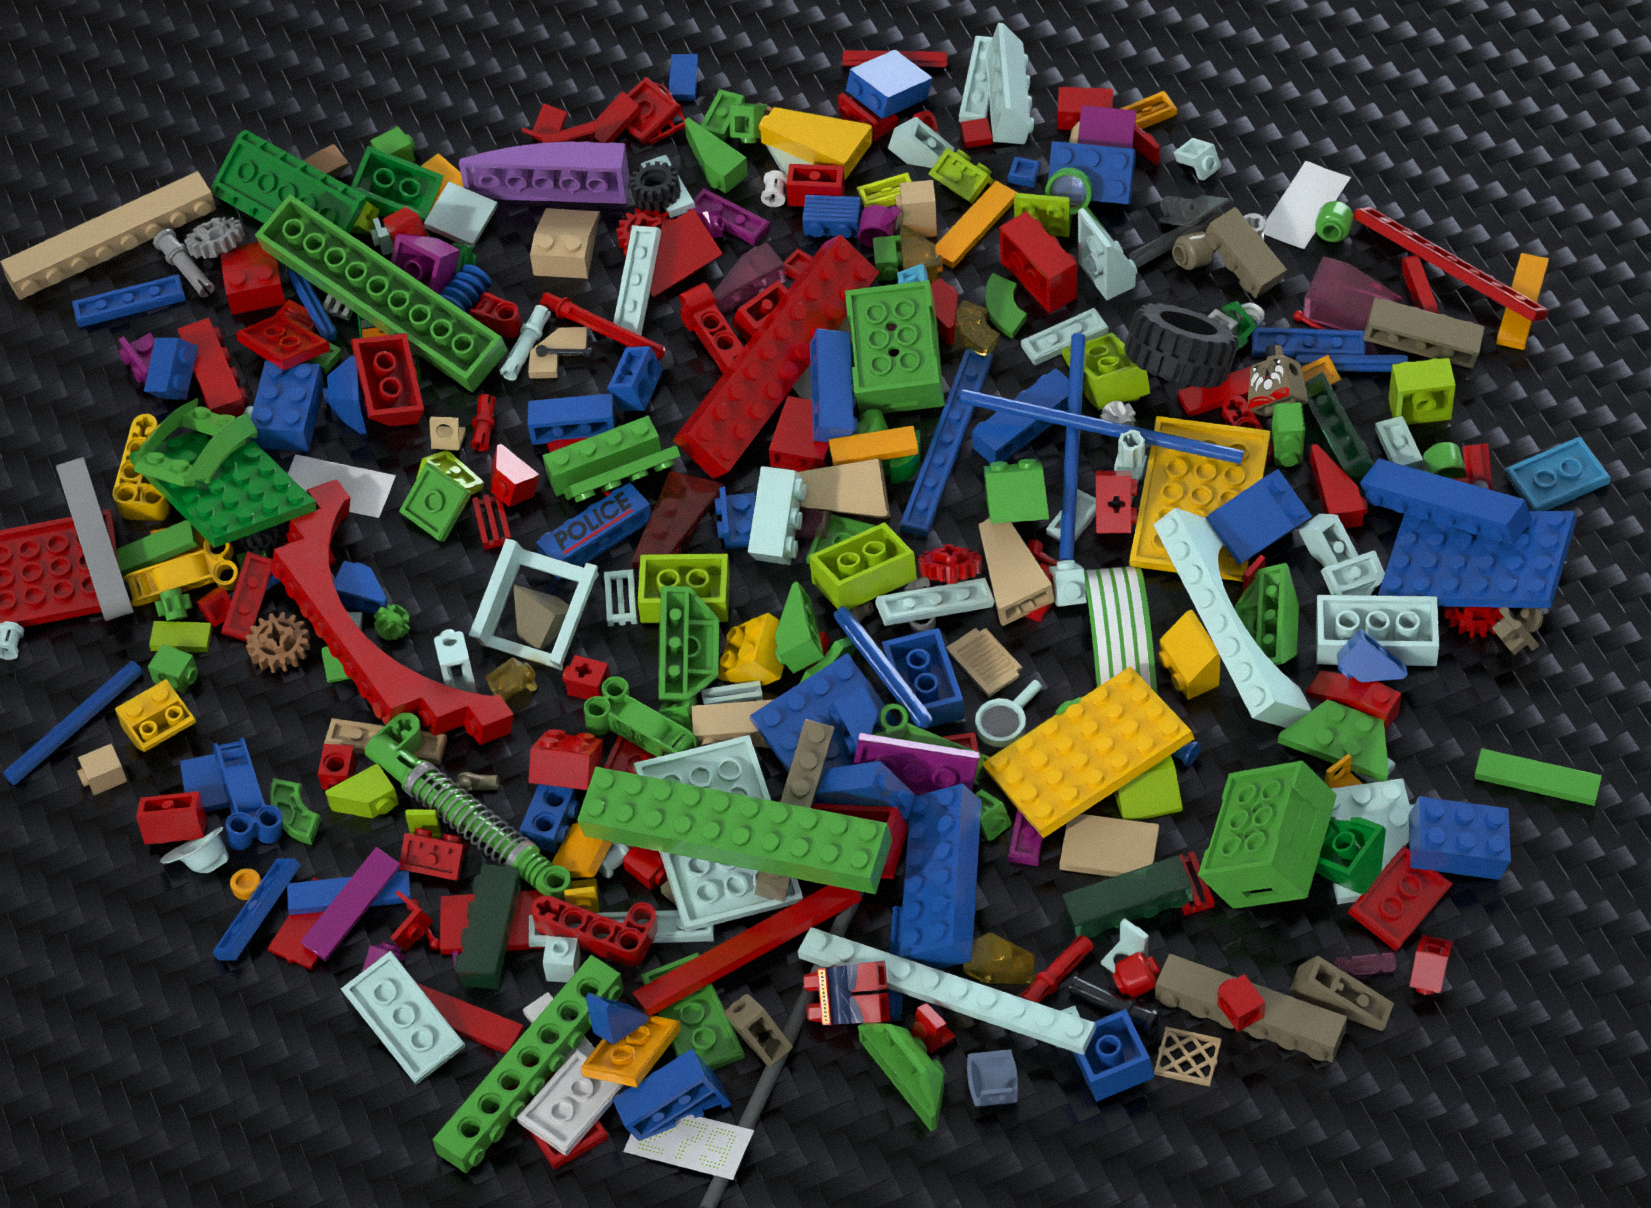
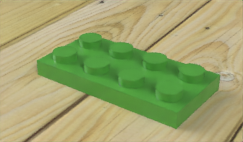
M676 445L570 485L563 490L566 499L575 498L577 503L596 495L594 492L596 489L601 488L604 493L622 485V479L627 478L629 482L641 479L649 475L647 470L654 468L655 473L675 465L674 459L680 457L679 450Z

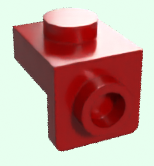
M927 1003L917 1008L911 1033L923 1041L930 1053L947 1045L954 1039V1034L946 1027L947 1023Z

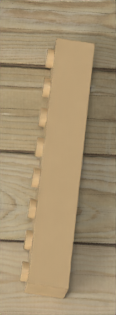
M197 171L0 261L6 279L18 299L21 300L154 239L164 229L173 230L201 216L207 215L216 210L213 196Z

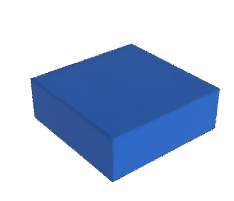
M1014 157L1008 174V183L1034 188L1041 169V161Z

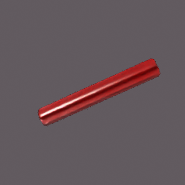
M845 50L842 54V63L844 66H859L891 51ZM898 51L918 67H947L948 56L946 52Z

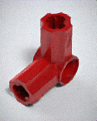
M1488 443L1463 446L1466 477L1451 479L1471 485L1479 480L1484 481L1488 485L1489 490H1493Z

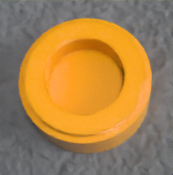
M241 869L232 876L230 886L237 898L248 900L260 884L261 879L255 870Z

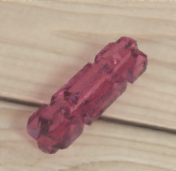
M1383 953L1381 957L1373 954L1352 956V960H1348L1347 957L1334 960V966L1348 975L1349 972H1353V975L1378 973L1380 969H1382V972H1391L1396 969V960L1393 953Z

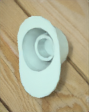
M223 827L215 829L205 835L204 838L192 840L173 849L162 857L160 862L165 864L180 859L191 870L198 873L214 871L226 863L229 858L225 845L219 835Z

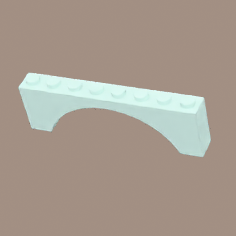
M1174 508L1157 521L1154 527L1253 719L1288 728L1312 711L1302 690L1285 676L1265 655L1233 608L1219 572L1218 554L1224 545L1206 518Z

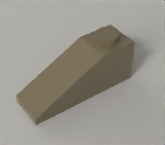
M1319 956L1310 959L1298 967L1289 990L1290 993L1307 1003L1347 1016L1348 1020L1380 1031L1385 1029L1394 1005L1387 998Z

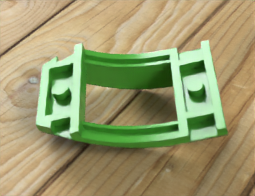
M198 398L176 409L151 432L135 454L134 471L183 487L195 486V480L209 484L212 482V476L222 462L233 451L244 445L247 437L255 439L258 431L248 413L237 418L232 415L212 413L208 408L197 407ZM181 426L213 436L193 466L189 465V462L185 460L169 459L164 457V454L154 451L169 434Z

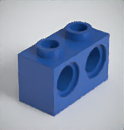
M650 346L626 347L608 385V390L610 394H613V399L620 411H644L663 371Z
M538 784L519 829L522 837H527L540 850L557 854L561 843L564 844L565 837L569 833L571 818L575 819L579 811L580 803L576 799L574 788ZM550 828L549 831H542L543 829Z

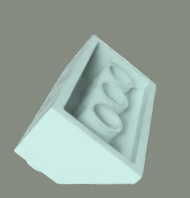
M998 23L986 54L993 142L1025 144L1028 134H1032L1034 128V119L1030 118L1032 98L1028 96L1030 76L1026 75L1028 55L1024 54L1023 42L1004 23Z
M1317 595V664L1338 665L1336 654L1359 629H1362L1403 661L1406 666L1437 665L1439 650L1437 597Z

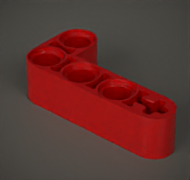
M540 896L535 899L531 907L534 926L538 932L548 936L578 938L581 949L626 966H636L642 962L658 930L656 911L651 904L646 902L633 905L623 923L551 896ZM642 919L649 920V922L645 924L637 923L639 920ZM573 923H578V924H580V926H578V927H576V928H570V927H568L569 925H571V924H573ZM600 934L608 935L606 938H596ZM630 944L636 945V947L633 949L624 948L625 946Z

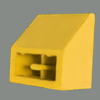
M766 613L733 627L726 637L727 643L724 654L719 661L718 678L735 683L760 680L761 687L779 680L784 665L780 664L774 650L777 649L775 634L780 620L770 613Z
M167 679L115 708L123 730L135 747L143 752L196 723L195 718Z

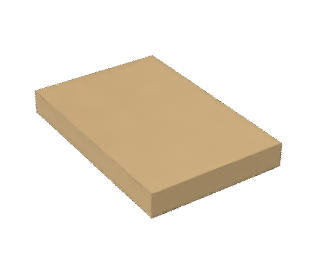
M1080 814L1067 822L1060 859V870L1151 882L1159 824Z

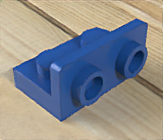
M719 487L720 498H715L716 515H722V521H717L718 538H724L725 549L749 547L756 502L755 493L726 495L725 487Z

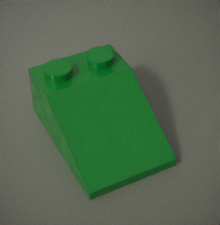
M367 146L351 187L372 198L369 203L379 209L378 216L387 217L406 206L417 213L422 222H425L444 175Z

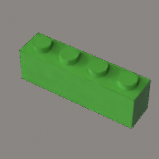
M649 416L547 453L543 455L546 476L556 496L564 494L563 490L570 485L660 452L661 447L659 435Z

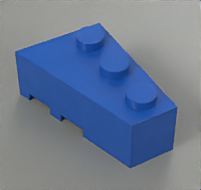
M693 1049L679 1055L672 1062L651 1073L642 1080L637 1088L630 1087L613 1099L625 1128L638 1141L676 1127L675 1121L689 1115H693L694 1118L703 1117L704 1110L720 1104L723 1109L732 1105L720 1078Z

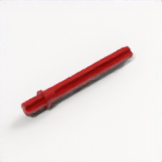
M545 292L540 300L542 306L556 312V316L560 319L567 318L628 347L650 346L658 361L662 360L666 353L665 347L578 307L568 297L561 299L549 292Z

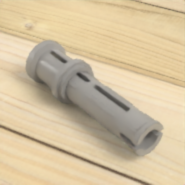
M167 228L160 231L153 240L154 246L164 252L166 261L169 264L177 266L200 297L209 296L203 287H206L210 293L214 291L215 287L188 256L187 246L179 243L176 239V233L172 229Z

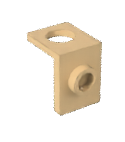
M430 417L431 449L460 450L466 434V428L459 427L458 418ZM441 424H446V425H448V426H450V427H444V426H439V425H441Z

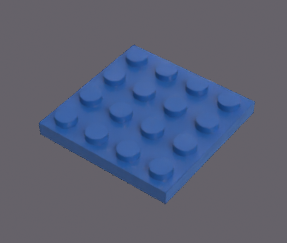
M847 653L752 713L749 719L789 773L805 719L832 726L828 716L832 701L865 686L878 710L872 735L875 732L884 730L879 721V713L885 704ZM888 711L885 717L886 722L890 726L897 725V720ZM834 728L832 742L822 775L825 769L854 764L853 754L849 755L843 746L842 739L844 737L839 728ZM817 795L815 796L814 803L826 804Z

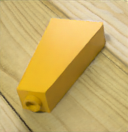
M774 107L768 116L765 115L759 124L761 143L775 147L814 165L844 166L845 180L872 144L871 125Z

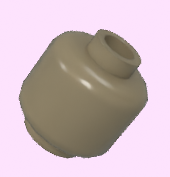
M1195 231L1178 237L1172 250L1175 262L1186 270H1193L1210 264L1215 250L1206 241L1207 235L1202 231Z

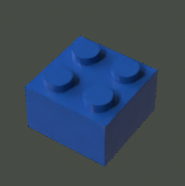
M1126 1009L1095 1021L1096 1030L1084 1055L1073 1052L1096 1102L1154 1078L1150 1058Z

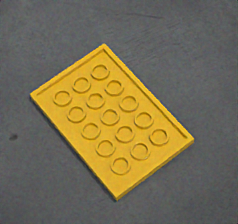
M1157 416L1154 431L1244 450L1240 465L1151 445L1130 555V566L1178 573L1154 524L1174 508L1205 518L1263 479L1271 431ZM1223 545L1218 554L1221 579L1242 581V575L1249 565V559L1238 565L1226 546Z
M1130 666L1082 697L1078 704L1070 705L1066 712L1060 716L1056 714L984 761L983 768L1041 837L1045 838L1195 738L1184 722Z

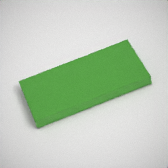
M697 952L641 974L644 986L700 956ZM712 983L657 1012L658 1017L680 1021L681 1031L671 1042L676 1058L693 1049L712 1071L745 1058L744 1051L731 1023L724 1015L725 1010Z

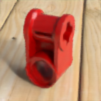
M482 293L480 302L467 313L504 338H513L521 333L522 322L517 305L498 298L491 293Z

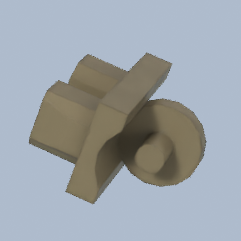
M1502 607L1498 610L1504 618L1496 623L1492 629L1514 655L1526 645L1532 651L1540 646L1529 633L1539 629L1543 622V616L1537 608H1523L1517 614V617L1507 607Z

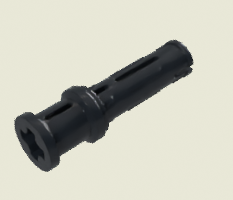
M1076 975L1071 983L1082 987V989L1070 985L1068 989L1069 994L1084 999L1113 1014L1126 1009L1133 1025L1144 1030L1145 1035L1151 1036L1156 1031L1162 1016L1160 1010H1150L1140 1005L1139 1001L1135 998H1128L1126 1000L1081 978L1079 975Z

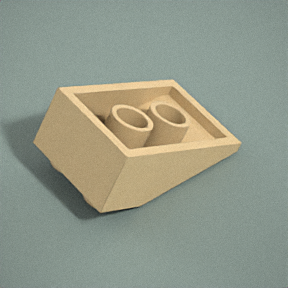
M546 208L534 233L530 252L533 274L536 276L588 279L600 211Z

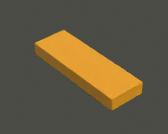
M914 426L829 439L833 466L919 454Z

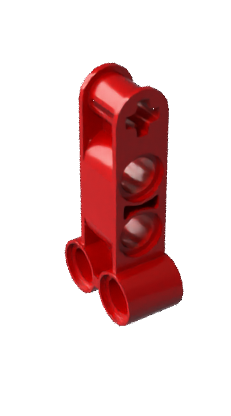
M702 283L679 295V300L683 307L680 309V315L686 328L690 332L695 331L724 374L744 347L716 307L711 289L706 283ZM723 347H728V348H730V349L723 350V349H721V348H723Z

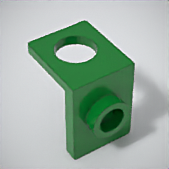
M1235 301L1223 305L1221 310L1225 315L1238 322V330L1235 332L1239 342L1238 350L1249 341L1247 337L1257 326L1239 302ZM1232 310L1236 311L1241 316L1242 321L1238 320L1233 315Z

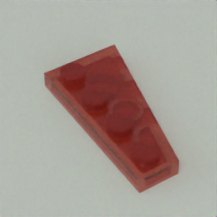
M670 471L631 560L632 568L640 569V555L675 554L680 548L679 544L686 535L689 536L693 532L695 524L702 515L705 516L710 510L714 499L720 497L719 487H724V484Z

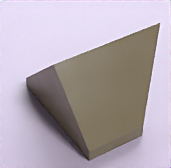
M513 584L518 638L530 647L542 651L559 635L569 605L556 596Z

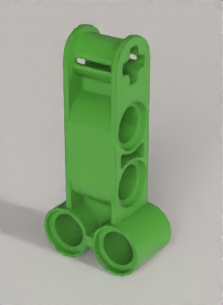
M608 678L602 684L603 697H591L584 704L586 728L591 734L603 735L611 730L656 757L690 750L691 748L694 749L698 746V740L691 731L630 697L629 686L624 678Z
M894 703L882 707L879 713V721L884 730L872 734L974 751L907 723V711L901 705ZM895 708L901 713V721L897 725L890 726L886 722V713L890 709ZM979 753L974 783L977 785L979 782L976 780L984 760L989 759V756Z

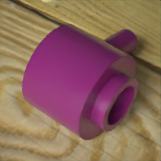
M881 205L866 207L861 215L858 230L859 241L866 247L874 249L873 238L894 236L897 217L901 213L900 209L897 206L888 208Z

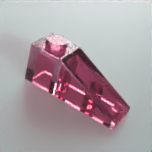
M768 243L754 247L749 252L743 254L713 292L715 305L721 314L754 298L777 280L781 283L786 281L784 263Z

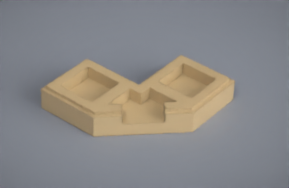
M587 327L558 328L531 349L529 360L530 379L558 378L559 356H568L566 354H547L544 357H539L536 354L537 346L544 345L546 348L584 350L587 347L588 340Z

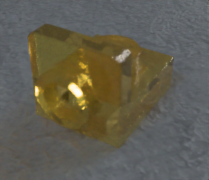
M514 657L485 676L493 695L499 694L503 701L524 687L532 692L538 688L533 679L536 675L532 667L526 662L524 664Z

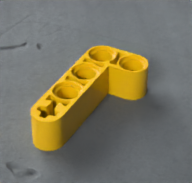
M141 414L132 422L113 489V498L121 517L130 520L156 522L162 521L170 515L171 507L169 501L141 473L134 471V466L130 461V453L138 451L146 438L158 426L156 418L150 414Z

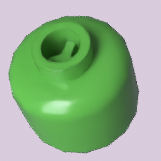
M1339 201L1325 203L1320 208L1315 221L1317 234L1328 242L1344 240L1349 235L1353 223L1351 209Z

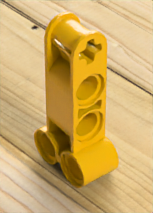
M205 539L204 550L125 575L123 580L129 586L132 596L131 606H140L160 600V593L167 590L181 588L182 592H186L214 582L227 591L234 590L240 576V571L230 561L234 553L231 542L225 544L226 547L222 553L213 554V546ZM231 569L234 571L233 577L230 580H220V575L224 570Z

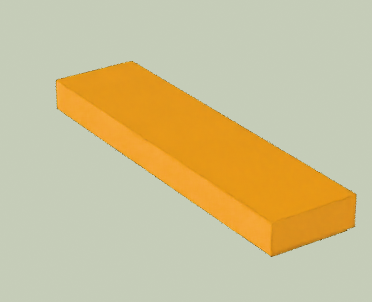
M995 181L931 249V257L954 268L1014 204V195L1018 192Z
M1521 253L1511 288L1537 303L1549 258ZM1506 307L1496 344L1524 350L1532 322Z

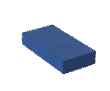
M671 54L669 92L672 93L675 101H696L698 54Z

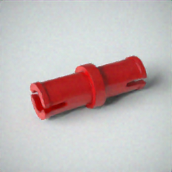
M482 394L478 397L477 413L472 420L474 432L471 448L476 450L477 444H479L478 451H487L489 449L490 433L495 425L493 413L496 398L491 396L490 402H488V394Z

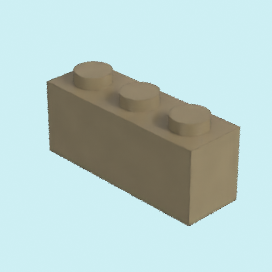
M1236 207L1209 224L1205 232L1207 235L1206 241L1209 246L1218 252L1223 258L1225 266L1236 274L1240 279L1242 287L1250 292L1254 298H1257L1281 282L1287 269Z

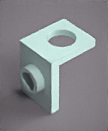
M1124 918L1120 922V941L1104 957L1101 964L1114 973L1116 971L1113 960L1119 954L1130 956L1140 951L1147 957L1148 934Z

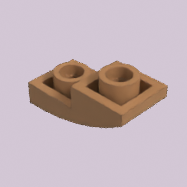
M334 144L303 160L333 178L350 165Z

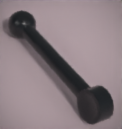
M544 345L536 347V354L539 357H544L547 354L584 355L586 358H591L594 354L591 347H586L584 350L546 348Z

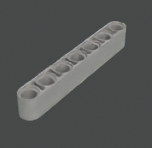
M84 457L56 465L105 621L133 613Z

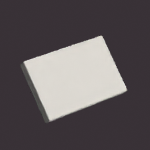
M578 1049L517 1117L519 1124L565 1156L572 1151L612 1105L613 1099L626 1088V1085L582 1076L580 1067L588 1056Z

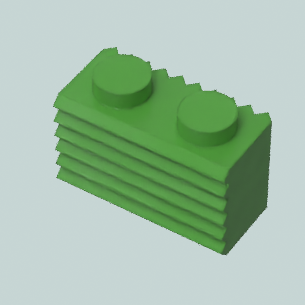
M1283 403L1273 406L1271 439L1274 464L1277 466L1300 465L1303 462L1305 423L1301 403Z

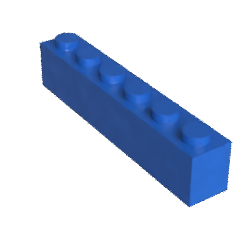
M1379 458L1360 482L1367 502L1374 506L1393 509L1398 513L1417 516L1422 520L1441 523L1446 527L1465 530L1470 534L1482 535L1498 542L1503 541L1514 545L1532 520L1524 499Z

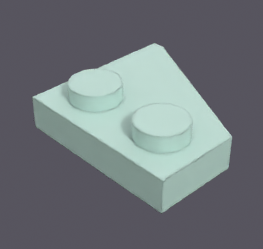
M1375 550L1327 566L1321 570L1331 595L1370 596L1382 583L1385 575Z

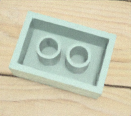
M761 466L748 553L757 561L791 565V559L797 556L798 541L794 540L796 529L800 530L803 514L799 512L800 502L806 499L807 484H803L804 480L794 470Z

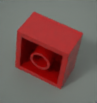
M558 729L544 732L531 747L528 783L588 790L595 767H601L603 739L594 738L595 736L589 733H579L577 736L566 735L565 731Z

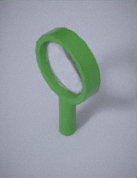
M1073 167L1055 171L1050 176L1046 185V196L1068 197L1070 199V215H1075L1078 213V210L1084 208L1106 231L1088 207L1093 194V187L1089 177L1081 170Z

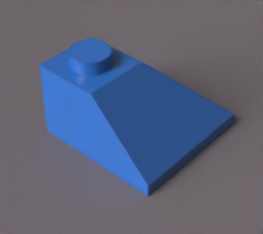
M353 355L327 376L328 387L323 388L324 403L330 404L333 416L360 434H367L366 405Z

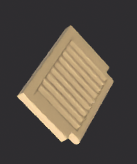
M975 628L946 647L947 653L988 697H991L1018 679L1019 674L1017 672L1023 668L987 628L980 632Z

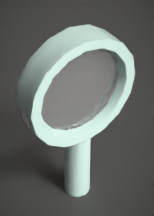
M1033 680L1014 701L994 699L983 704L976 713L975 729L978 737L984 743L993 747H1007L1021 738L1025 733L1026 727L1023 707L1042 689V685L1037 680Z

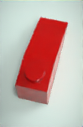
M1317 444L1311 445L1310 464L1323 514L1338 515L1344 529L1362 526L1363 515L1368 513L1366 498L1360 496L1358 486Z
M1321 670L1306 691L1307 696L1321 703L1328 699L1384 720L1385 733L1400 710V692L1378 681L1361 683L1356 678L1349 679L1344 674Z

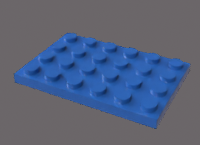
M1529 511L1532 520L1514 545L1503 541L1498 542L1482 535L1470 534L1465 530L1446 527L1441 523L1422 520L1417 516L1404 513L1378 596L1437 597V606L1552 608L1577 521L1575 512Z

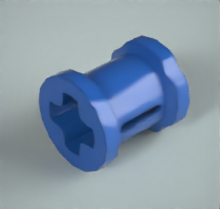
M1198 741L1189 742L1172 753V755L1181 759L1183 765L1189 767L1197 758L1201 749V743Z

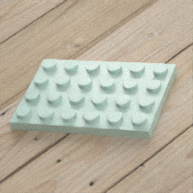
M750 735L636 762L633 766L634 772L637 775L771 800ZM660 852L685 932L793 905L803 899L796 878H791L785 901L782 902L754 895L759 871Z

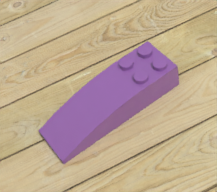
M539 143L488 151L459 160L464 188L489 199L626 204L630 175L624 143Z

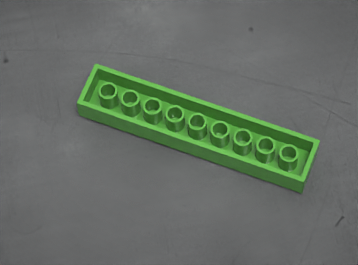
M291 194L288 195L255 234L261 248L387 335L406 333L412 352L472 393L507 352L502 337Z
M595 767L577 819L585 837L876 894L892 842L888 824L884 822L601 767Z

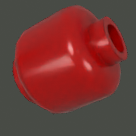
M1138 951L1118 961L1115 964L1116 972L1112 973V976L1123 995L1128 994L1136 998L1156 987L1157 974L1161 970L1153 956L1147 958L1144 953Z

